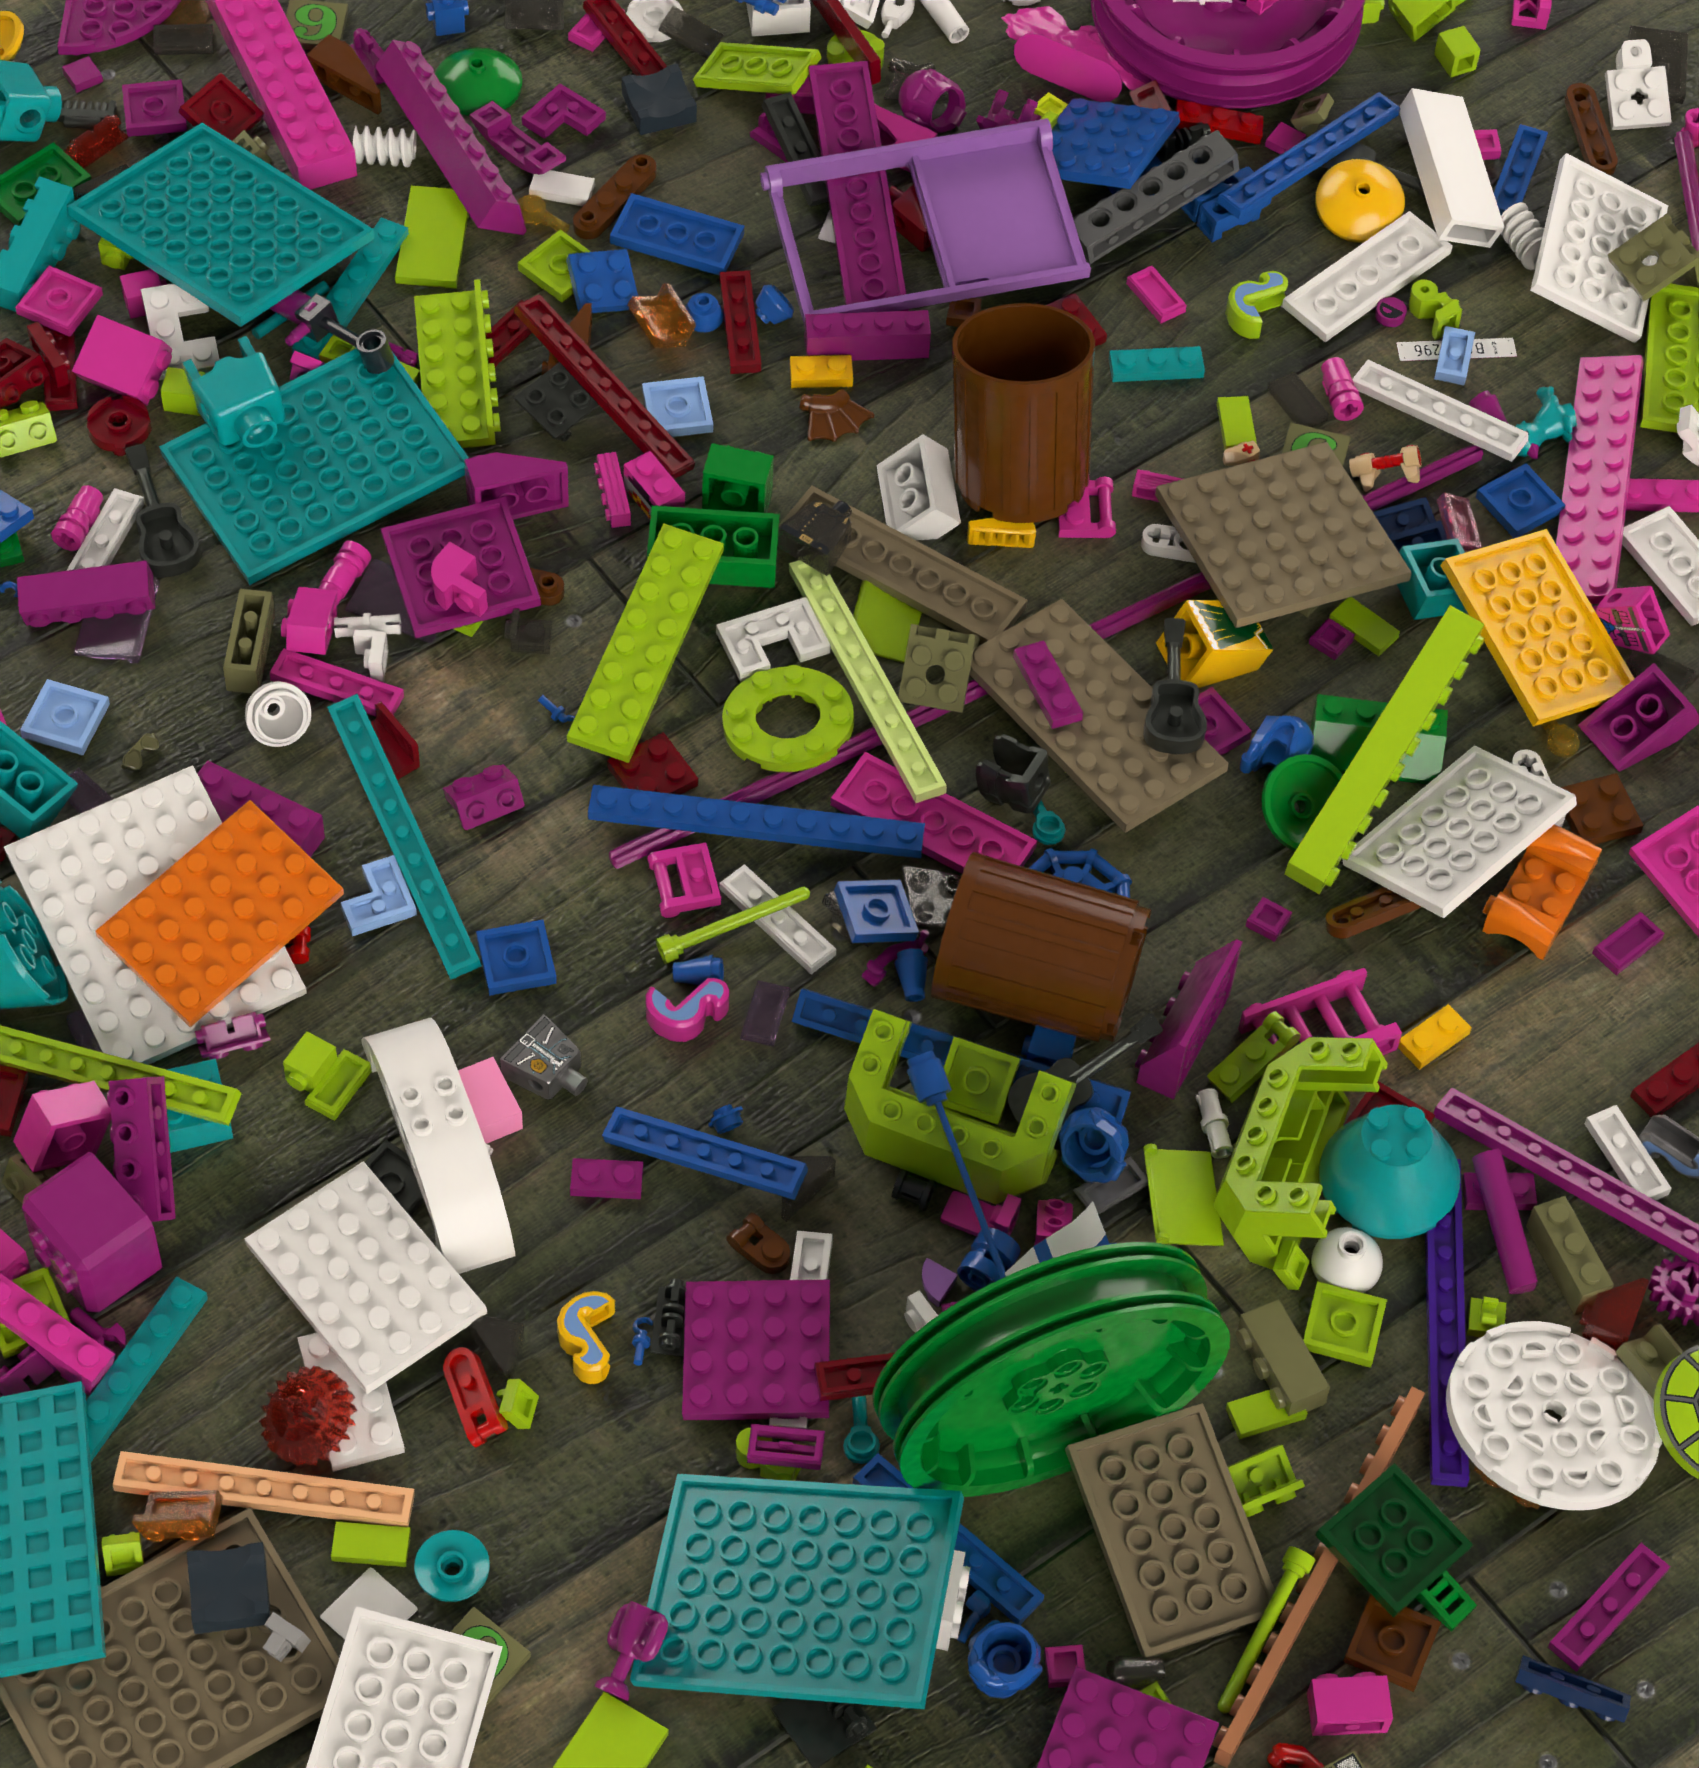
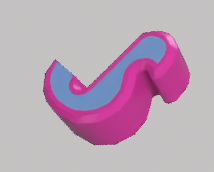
M707 978L676 1007L654 987H650L646 993V1020L658 1035L670 1041L686 1042L696 1038L703 1031L707 1016L711 1015L714 1021H720L729 1010V988L724 981L716 978Z

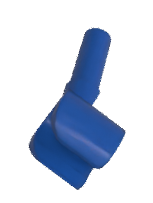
M981 1590L975 1591L965 1604L973 1613L969 1616L957 1639L965 1644L979 1620L985 1618L991 1610L990 1599Z

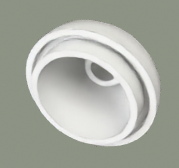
M270 682L259 687L250 696L245 708V720L248 730L257 741L271 747H282L297 741L305 733L311 720V706L306 695L298 687L287 682ZM270 704H278L275 711L271 713L267 711Z
M1343 1227L1329 1231L1326 1238H1320L1314 1247L1311 1264L1319 1282L1364 1293L1378 1282L1383 1268V1259L1378 1244L1371 1236L1355 1228ZM1345 1248H1353L1357 1253H1349Z

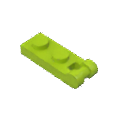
M1274 1011L1265 1018L1262 1025L1215 1067L1207 1075V1078L1233 1103L1264 1074L1268 1064L1288 1052L1299 1041L1301 1034L1294 1027H1288L1284 1024V1018L1277 1011ZM1275 1033L1279 1040L1273 1045L1268 1039Z

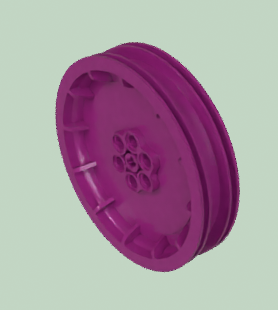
M1091 0V13L1096 31L1103 45L1118 64L1131 73L1134 78L1142 81L1144 84L1156 80L1162 93L1175 99L1235 109L1268 106L1293 99L1318 87L1334 75L1346 62L1357 43L1362 25L1365 0H1278L1260 16L1246 6V0H1232V3L1205 2V5H1199V2H1173V0Z

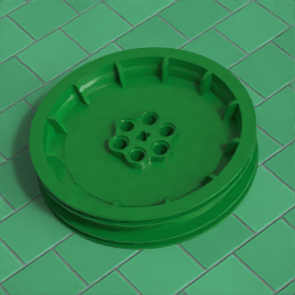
M1127 1242L1097 1246L1061 1255L1017 1271L974 1292L936 1316L911 1336L884 1366L875 1383L872 1402L883 1430L894 1440V1456L903 1478L911 1487L961 1491L964 1497L1000 1493L1022 1488L1072 1471L1065 1452V1448L1068 1445L1182 1409L1206 1387L1219 1371L1229 1351L1230 1333L1218 1308L1207 1299L1206 1283L1196 1261L1187 1252L1171 1245L1155 1242Z

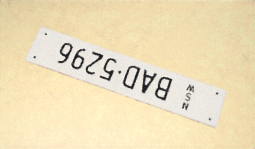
M1513 338L1474 339L1470 358L1517 357ZM1442 341L1397 342L1400 361L1438 360Z

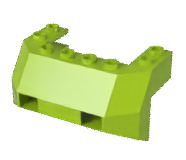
M873 1009L849 1073L844 1107L864 1155L968 1194L935 1105L928 1107L926 1102L918 1103L916 1096L889 1086L912 1022L881 1010ZM1039 1071L1016 1134L943 1106L977 1198L993 1204H1000L1005 1201L1008 1194L1016 1197L1047 1182L1060 1150L1054 1148L1077 1083L1044 1071Z
M1309 1037L1268 1064L1255 1091L1213 1203L1214 1209L1250 1262L1273 1269L1283 1240H1294L1300 1246L1303 1237H1327L1328 1232L1325 1228L1330 1214H1335L1336 1207L1331 1200H1319L1323 1190L1319 1182L1320 1159L1329 1139L1343 1126L1351 1105L1343 1091H1379L1380 1086L1377 1082L1382 1069L1386 1070L1388 1063L1373 1038Z

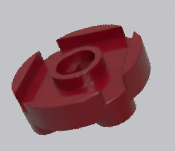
M122 396V399L112 400V397L101 399L88 412L87 429L91 441L99 448L112 451L117 456L126 455L125 450L127 447L142 444L152 431L147 407L140 400L131 396ZM122 421H125V425L123 426H113V422L121 423Z

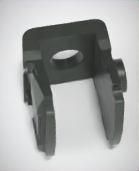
M1004 734L996 736L993 742V754L996 764L984 759L983 763L979 762L976 766V782L979 792L989 802L999 805L1008 803L1012 810L1031 813L1035 810L1051 784L1047 751L1034 746H1025L1018 743V740Z

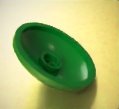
M475 47L455 52L445 58L435 71L436 77L447 89V94L453 103L458 106L460 114L466 116L492 101L506 110L515 103L522 91V74L518 65L504 53L489 48Z
M1296 755L1277 764L1269 773L1264 783L1262 810L1267 826L1280 843L1293 851H1296L1343 776L1340 770L1331 762L1315 755ZM1295 803H1297L1300 807L1299 813L1295 810Z

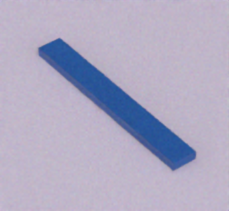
M1382 93L1374 94L1219 194L1217 203L1240 219L1397 117L1400 107Z

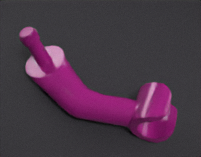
M922 930L919 939L915 941H906L887 947L874 961L872 959L868 961L866 965L867 970L863 972L861 977L875 987L886 975V971L883 968L889 962L897 959L898 952L905 949H921L924 954L927 953L928 946L924 942L928 938L929 932Z

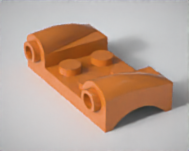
M1554 824L1527 847L1503 892L1500 891L1497 897L1490 895L1483 909V913L1487 914V918L1482 931L1487 934H1502L1515 938L1525 944L1537 958L1544 960L1593 872L1602 849Z

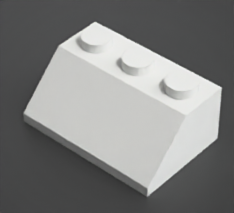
M922 434L876 465L886 525L917 541L938 539L961 524L947 448Z

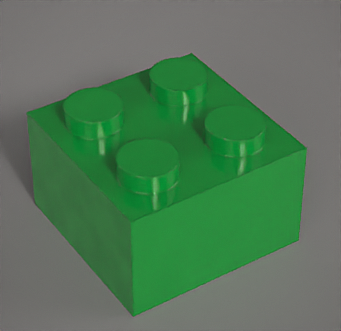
M712 443L703 470L702 509L767 513L772 498L774 455Z

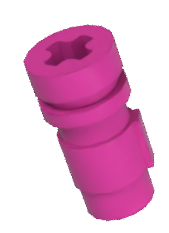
M1333 357L1326 360L1321 366L1324 380L1322 384L1326 395L1329 397L1333 414L1340 421L1353 420L1364 409L1359 391L1354 386L1349 369L1342 358Z
M82 486L71 501L66 513L60 516L51 532L53 541L59 547L69 551H76L81 547L89 532V528L93 526L101 512L99 507L104 498L98 489L92 486Z
M345 541L339 553L333 559L334 565L330 567L318 589L337 591L338 606L355 582V578L362 575L364 569H366L371 561L372 556L370 552L359 543Z

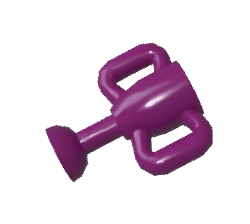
M633 1601L622 1605L616 1613L607 1636L609 1647L614 1651L620 1652L611 1676L602 1677L597 1680L594 1687L623 1700H629V1689L624 1681L634 1659L648 1662L658 1654L668 1630V1621L665 1615Z

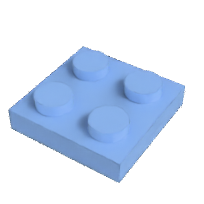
M704 376L642 383L645 408L672 437L713 432V420Z
M47 679L20 729L21 737L84 755L110 705L108 696Z

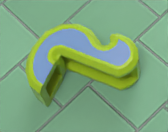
M1267 271L1260 274L1259 282H1239L1231 288L1225 314L1229 325L1237 334L1249 339L1260 337L1262 318L1259 312L1282 306L1288 286L1287 277L1277 271Z

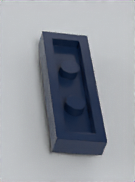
M1522 1655L1515 1682L1521 1684L1528 1692L1534 1694L1546 1693L1556 1697L1559 1702L1568 1707L1578 1708L1581 1706L1594 1711V1714L1603 1720H1618L1625 1723L1630 1709L1631 1695Z

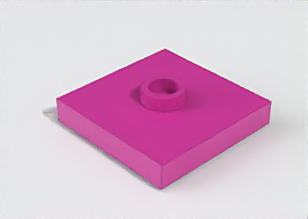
M49 265L15 307L16 313L34 322L38 321L41 325L70 337L103 296L102 287Z

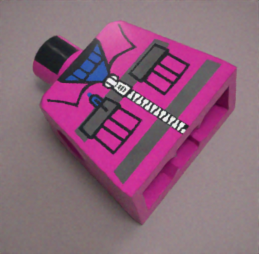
M1652 586L1613 589L1598 606H1593L1615 646L1655 654L1670 635Z

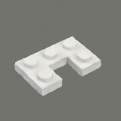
M175 284L141 289L150 336L163 340L173 349L169 367L184 369L182 362L192 359L198 371H211L214 368L215 362L220 360L215 336L184 341L179 317L209 312V306ZM167 369L163 370L159 380L165 378Z
M806 597L716 625V634L740 682L758 671L770 669L771 664L762 646L788 638L800 663L829 654L831 650V645Z

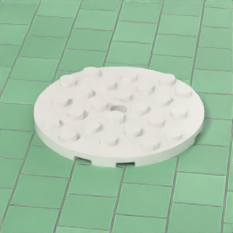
M1540 1321L1513 1322L1486 1331L1483 1337L1475 1342L1471 1341L1462 1351L1450 1374L1446 1390V1406L1450 1425L1460 1446L1471 1461L1487 1477L1507 1491L1527 1501L1555 1509H1598L1620 1502L1639 1489L1657 1462L1662 1439L1655 1422L1654 1400L1628 1367L1616 1358L1615 1350L1594 1337L1588 1340L1570 1333V1327ZM1545 1410H1553L1561 1415L1562 1419L1558 1422L1557 1419L1551 1417L1548 1413H1544Z

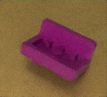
M504 764L489 766L482 773L472 777L459 778L452 785L443 788L445 798L458 812L460 823L464 830H469L521 809L525 805L517 777Z

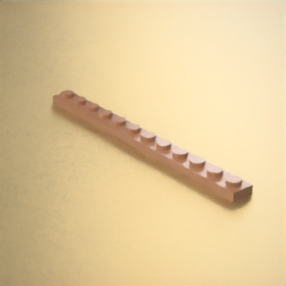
M1412 1386L1406 1398L1398 1397L1390 1415L1395 1417L1390 1427L1386 1424L1383 1425L1375 1441V1444L1380 1446L1375 1456L1368 1453L1359 1473L1364 1475L1359 1485L1354 1482L1351 1484L1343 1502L1348 1504L1387 1470L1421 1406L1425 1395L1424 1392ZM1320 1542L1313 1556L1316 1560V1566L1312 1574H1304L1295 1591L1300 1593L1297 1602L1293 1604L1289 1601L1279 1619V1622L1284 1624L1279 1635L1272 1632L1262 1652L1268 1656L1263 1665L1255 1663L1247 1678L1246 1683L1251 1685L1246 1697L1239 1694L1229 1712L1230 1715L1234 1716L1229 1728L1222 1725L1214 1739L1212 1746L1218 1749L1213 1762L1225 1768H1228L1338 1562V1559L1322 1542Z

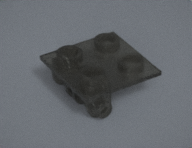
M903 865L901 867L903 873L901 883L919 931L917 937H920L922 930H927L929 927L945 929L961 875Z

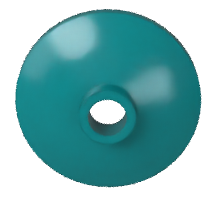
M460 1530L439 1532L427 1539L418 1550L414 1563L415 1576L423 1591L437 1600L445 1602L465 1600L476 1594L485 1584L490 1570L489 1555L483 1543L470 1533ZM450 1567H456L460 1570L456 1575H448L446 1571Z

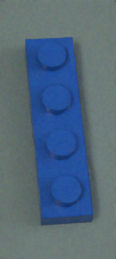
M1522 124L1519 125L1494 190L1500 215L1512 205L1523 202L1545 145L1548 132Z

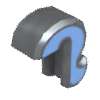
M1666 1115L1652 1116L1639 1136V1140L1652 1158H1659L1661 1155L1678 1173L1688 1178L1699 1179V1137Z

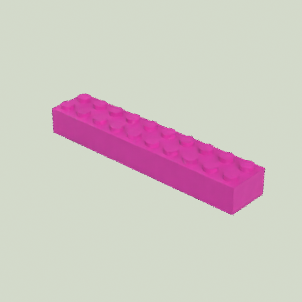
M205 0L257 106L264 112L263 118L294 180L312 190L357 176L355 150L278 0Z

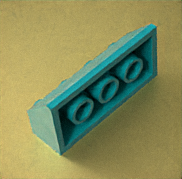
M0 721V822L20 839H23L51 825L78 787V783Z

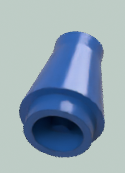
M905 949L898 952L894 965L904 991L905 1000L917 1002L925 999L928 959L924 956L923 950Z
M713 954L673 963L674 983L700 986L707 978H716L724 981L723 959L721 957L714 958Z

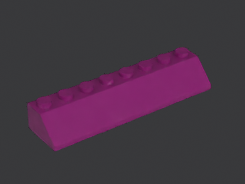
M392 40L377 63L376 69L476 226L481 229L524 235L527 231L520 205L513 196L511 188L504 182L498 168L486 154L484 146L479 143L472 132L471 126L466 123L460 114L458 106L453 103L447 94V89L436 77L433 67L425 60L420 47L411 41Z

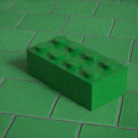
M652 506L647 558L664 523L724 543V551L709 584L775 588L780 514Z

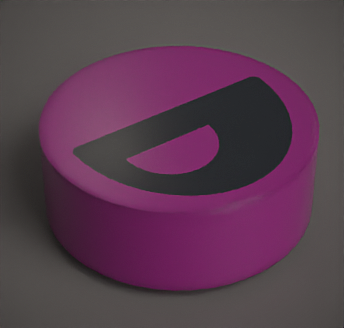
M1383 298L1376 307V320L1386 327H1397L1404 322L1407 307L1398 298Z

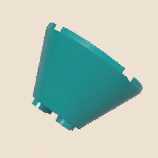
M9 885L2 888L0 886V1009L51 1006L64 1002L68 997L67 979L61 966H55L50 953L52 948L34 911L13 887Z
M1394 1104L1374 1108L1369 1113L1348 1122L1333 1134L1327 1142L1320 1159L1319 1182L1323 1187L1322 1194L1325 1200H1331L1336 1207L1335 1214H1340L1345 1220L1350 1222L1352 1228L1377 1238L1405 1239L1436 1227V1223L1448 1212L1450 1213L1460 1189V1169L1453 1149L1425 1118V1114L1421 1109Z

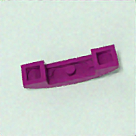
M493 101L469 114L470 120L482 136L503 157L522 170L541 175L566 161V155L550 143L546 142L540 145L514 126L511 114Z

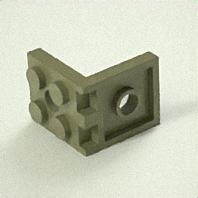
M1668 213L1607 255L1609 262L1643 302L1682 275L1693 287L1699 288V250L1697 251L1690 244L1689 237L1682 229L1680 231L1677 229ZM1648 256L1659 258L1658 262L1652 266H1646L1642 263Z
M911 624L898 696L900 702L963 713L973 653L976 647L979 646L980 638L974 634ZM938 665L944 669L945 679L940 684H931L927 680V671L930 667Z

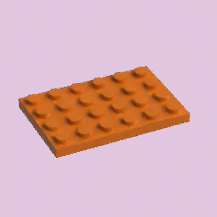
M249 800L95 932L96 936L189 1027H192L344 895V889L263 811Z

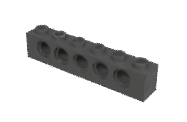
M1215 130L1211 134L1201 137L1187 149L1175 153L1171 159L1160 166L1151 168L1144 176L1137 179L1131 189L1122 188L1112 196L1100 200L1096 206L1088 211L1076 215L1073 220L1085 259L1089 264H1092L1240 171L1237 152L1220 132Z

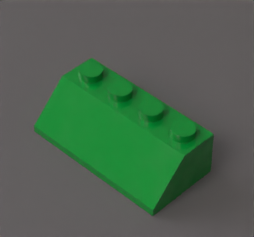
M1317 694L1311 723L1314 746L1310 755L1326 759L1344 774L1388 703ZM1435 709L1433 711L1437 714V717L1429 731L1422 729L1417 738L1421 739V743L1412 757L1406 755L1403 759L1402 764L1406 766L1398 781L1428 784L1441 773L1447 737L1448 710Z

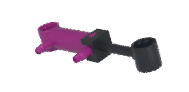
M296 290L269 308L297 324L285 338V342L289 346L299 342L304 336L318 343L328 333H331L358 349L364 367L369 373L380 374L386 372L394 364V355L383 331L371 329L361 335L356 334L339 324L331 302L318 294L310 297L302 291Z

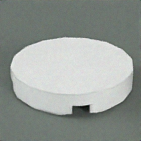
M633 0L630 2L626 12L648 42H663L672 39L679 34L683 27V9L676 0Z

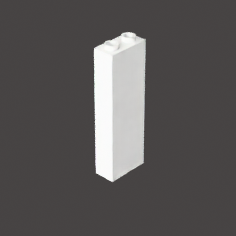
M1411 88L1400 105L1399 113L1438 240L1491 248L1505 227L1464 99L1460 96Z

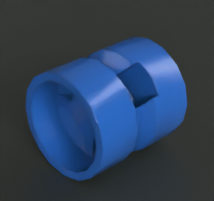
M989 1227L1006 1272L1015 1264L1021 1249L1018 1243L1008 1234ZM982 1229L972 1243L971 1251L965 1255L957 1269V1274L962 1282L974 1291H978L1000 1280Z

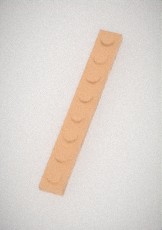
M120 1451L113 1480V1489L117 1492L399 1527H409L415 1492L412 1488Z

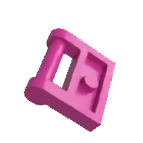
M1104 476L1096 480H1089V485L1085 488L1080 502L1073 501L1068 505V512L1058 516L1059 538H1110L1116 534V523L1112 520L1111 493L1114 489L1111 478ZM1089 495L1098 496L1100 521L1098 523H1091Z
M706 842L656 851L647 857L650 869L654 870L662 901L659 907L663 917L672 918L679 915L680 912L721 905V896ZM676 864L684 896L674 897L667 871L668 865Z

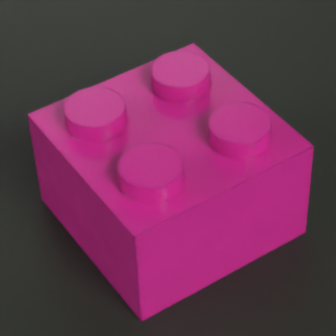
M95 1081L81 1084L74 1083L67 1087L49 1091H39L32 1094L13 1142L32 1173L71 1164L87 1152H91L96 1156L111 1120V1108Z

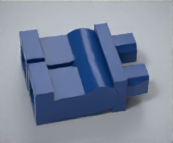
M1249 166L1240 169L1237 173L1181 207L1194 223L1197 222L1198 228L1211 242L1221 239L1223 232L1237 225H1244L1250 221L1258 220L1261 209L1271 204L1272 198L1238 219L1217 203L1219 194L1254 172Z

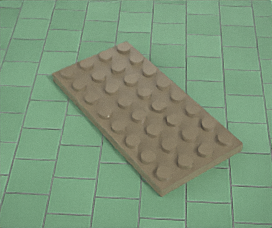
M1063 599L1056 601L981 644L974 650L970 676L1042 749L1047 751V754L1125 833L1228 770L1229 763L1205 739L1200 749L1188 754L1159 752L1152 749L1146 743L1143 735L1147 712L1151 707L1153 688ZM1045 641L1083 711L1082 721L1051 729L1013 658L1015 648Z

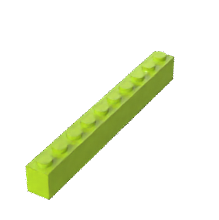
M1451 605L1448 607L1289 860L1284 875L1317 894L1321 893L1325 885L1329 887L1333 885L1341 871L1337 868V865L1342 858L1346 861L1350 858L1357 843L1353 842L1357 833L1359 832L1364 835L1371 824L1373 817L1369 815L1374 806L1379 809L1381 808L1389 794V791L1385 788L1390 780L1396 783L1406 766L1402 764L1403 759L1406 755L1411 757L1414 755L1421 743V739L1417 738L1422 729L1429 731L1437 717V714L1433 711L1438 703L1444 706L1453 691V688L1449 687L1454 678L1457 680L1462 678L1469 665L1465 661L1470 653L1476 655L1485 639L1480 636L1484 623Z

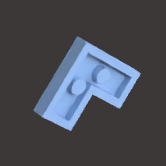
M394 855L362 865V871L371 893L341 902V910L352 936L417 916L416 906Z

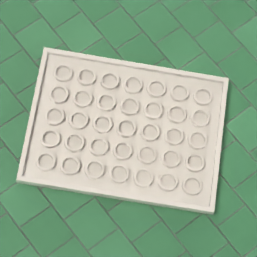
M193 765L4 846L6 855L102 1053L147 1065L196 1044L195 1031L200 1030L202 1025L225 1020L226 1027L229 1029L233 1027L231 1019L233 1017L256 1012V1015L265 1013L307 994L306 987L284 946L192 1027H189L96 936L95 931L222 824Z

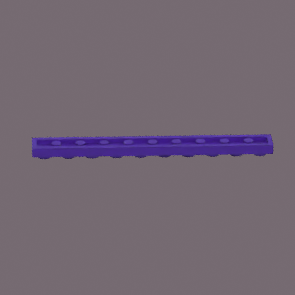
M1457 1159L1460 1169V1189L1454 1207L1450 1213L1448 1212L1436 1223V1227L1425 1232L1430 1485L1467 1487L1469 1483V1457L1454 1435L1446 1406V1390L1450 1374L1458 1357L1466 1348L1461 1159Z

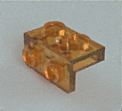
M664 283L657 296H632L627 305L654 348L685 347L696 327L694 319L670 283Z
M218 1490L149 1492L144 1514L133 1515L132 1524L145 1539L153 1542L181 1538L187 1541L211 1538L215 1535L223 1496Z

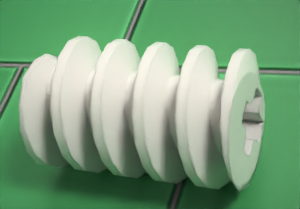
M355 126L353 148L357 164H361L366 156L369 165H373L378 157L381 166H385L390 158L392 166H398L400 159H402L403 166L408 168L416 157L417 132L415 129H413L410 138H408L404 128H401L398 137H395L393 129L390 127L386 136H383L380 127H377L374 135H371L368 126H365L362 134L358 133L357 126Z
M1516 203L1501 215L1505 228L1500 234L1503 235L1504 240L1509 244L1512 251L1515 252L1517 258L1521 260L1523 266L1526 269L1535 270L1544 228L1540 227L1539 221L1534 219L1533 213L1528 211V206L1525 203Z

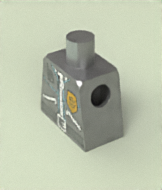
M544 1014L500 1058L501 1073L505 1079L545 1099H552L562 1087L577 1096L584 1090L588 1079L578 1072L581 1067L580 1050Z

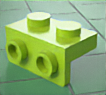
M27 401L22 403L20 408L10 411L0 409V458L57 441L50 412L43 401Z
M1283 1445L1274 1446L1227 1466L1247 1517L1264 1511L1262 1504L1275 1500L1276 1504H1280L1297 1497L1295 1491L1305 1487L1302 1479L1295 1478Z

